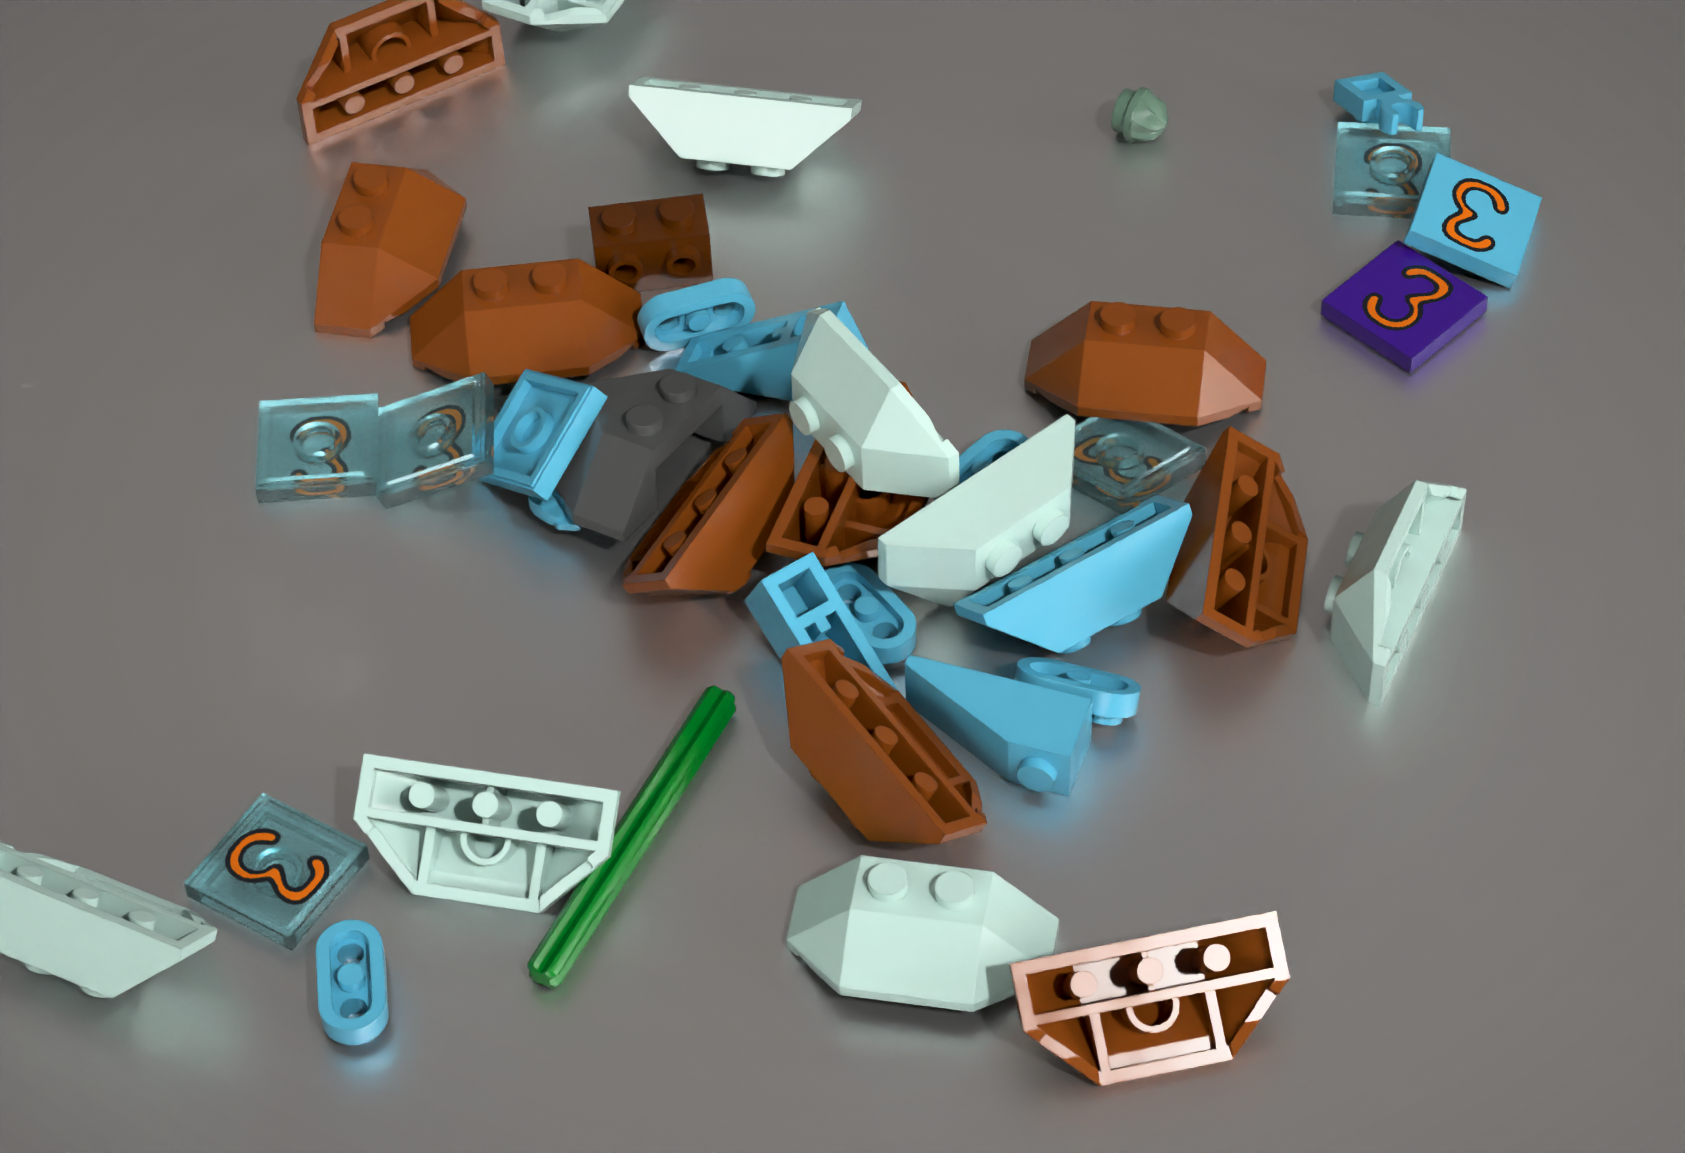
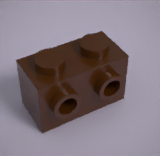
M703 193L588 207L596 269L637 292L692 286L713 281L710 233Z

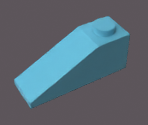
M844 300L819 306L821 309H829L869 350ZM814 308L691 338L675 370L721 385L731 391L793 401L791 372L807 312Z
M814 552L762 579L744 600L780 659L787 648L831 639L844 649L845 657L864 664L897 689Z
M908 654L905 662L906 700L915 711L1008 782L1023 785L1037 792L1048 791L1070 797L1092 739L1091 698Z

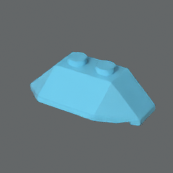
M1155 495L1126 513L1108 520L1018 570L953 604L955 611L961 617L1059 654L1078 651L1091 642L1092 635L1109 626H1119L1137 619L1142 614L1141 608L1162 598L1193 515L1190 505L1186 502Z

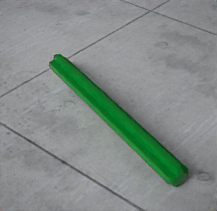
M715 685L704 690L616 825L611 857L577 885L527 962L529 977L535 983H541L550 989L562 983L736 711L734 704L735 696L730 691L721 690Z

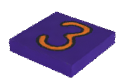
M1397 240L1326 296L1321 303V315L1411 373L1484 314L1487 310L1488 296Z

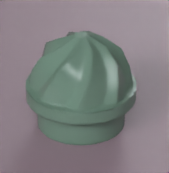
M1141 87L1137 91L1129 88L1124 89L1114 106L1111 120L1112 130L1123 134L1124 139L1131 143L1155 140L1168 125L1165 102L1153 95L1151 89Z

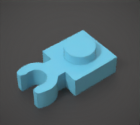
M1384 72L1335 80L1333 101L1352 114L1357 121L1366 124H1379V129L1388 135L1397 134L1398 124L1408 125L1415 131L1422 130L1424 107L1420 103L1411 100V91Z

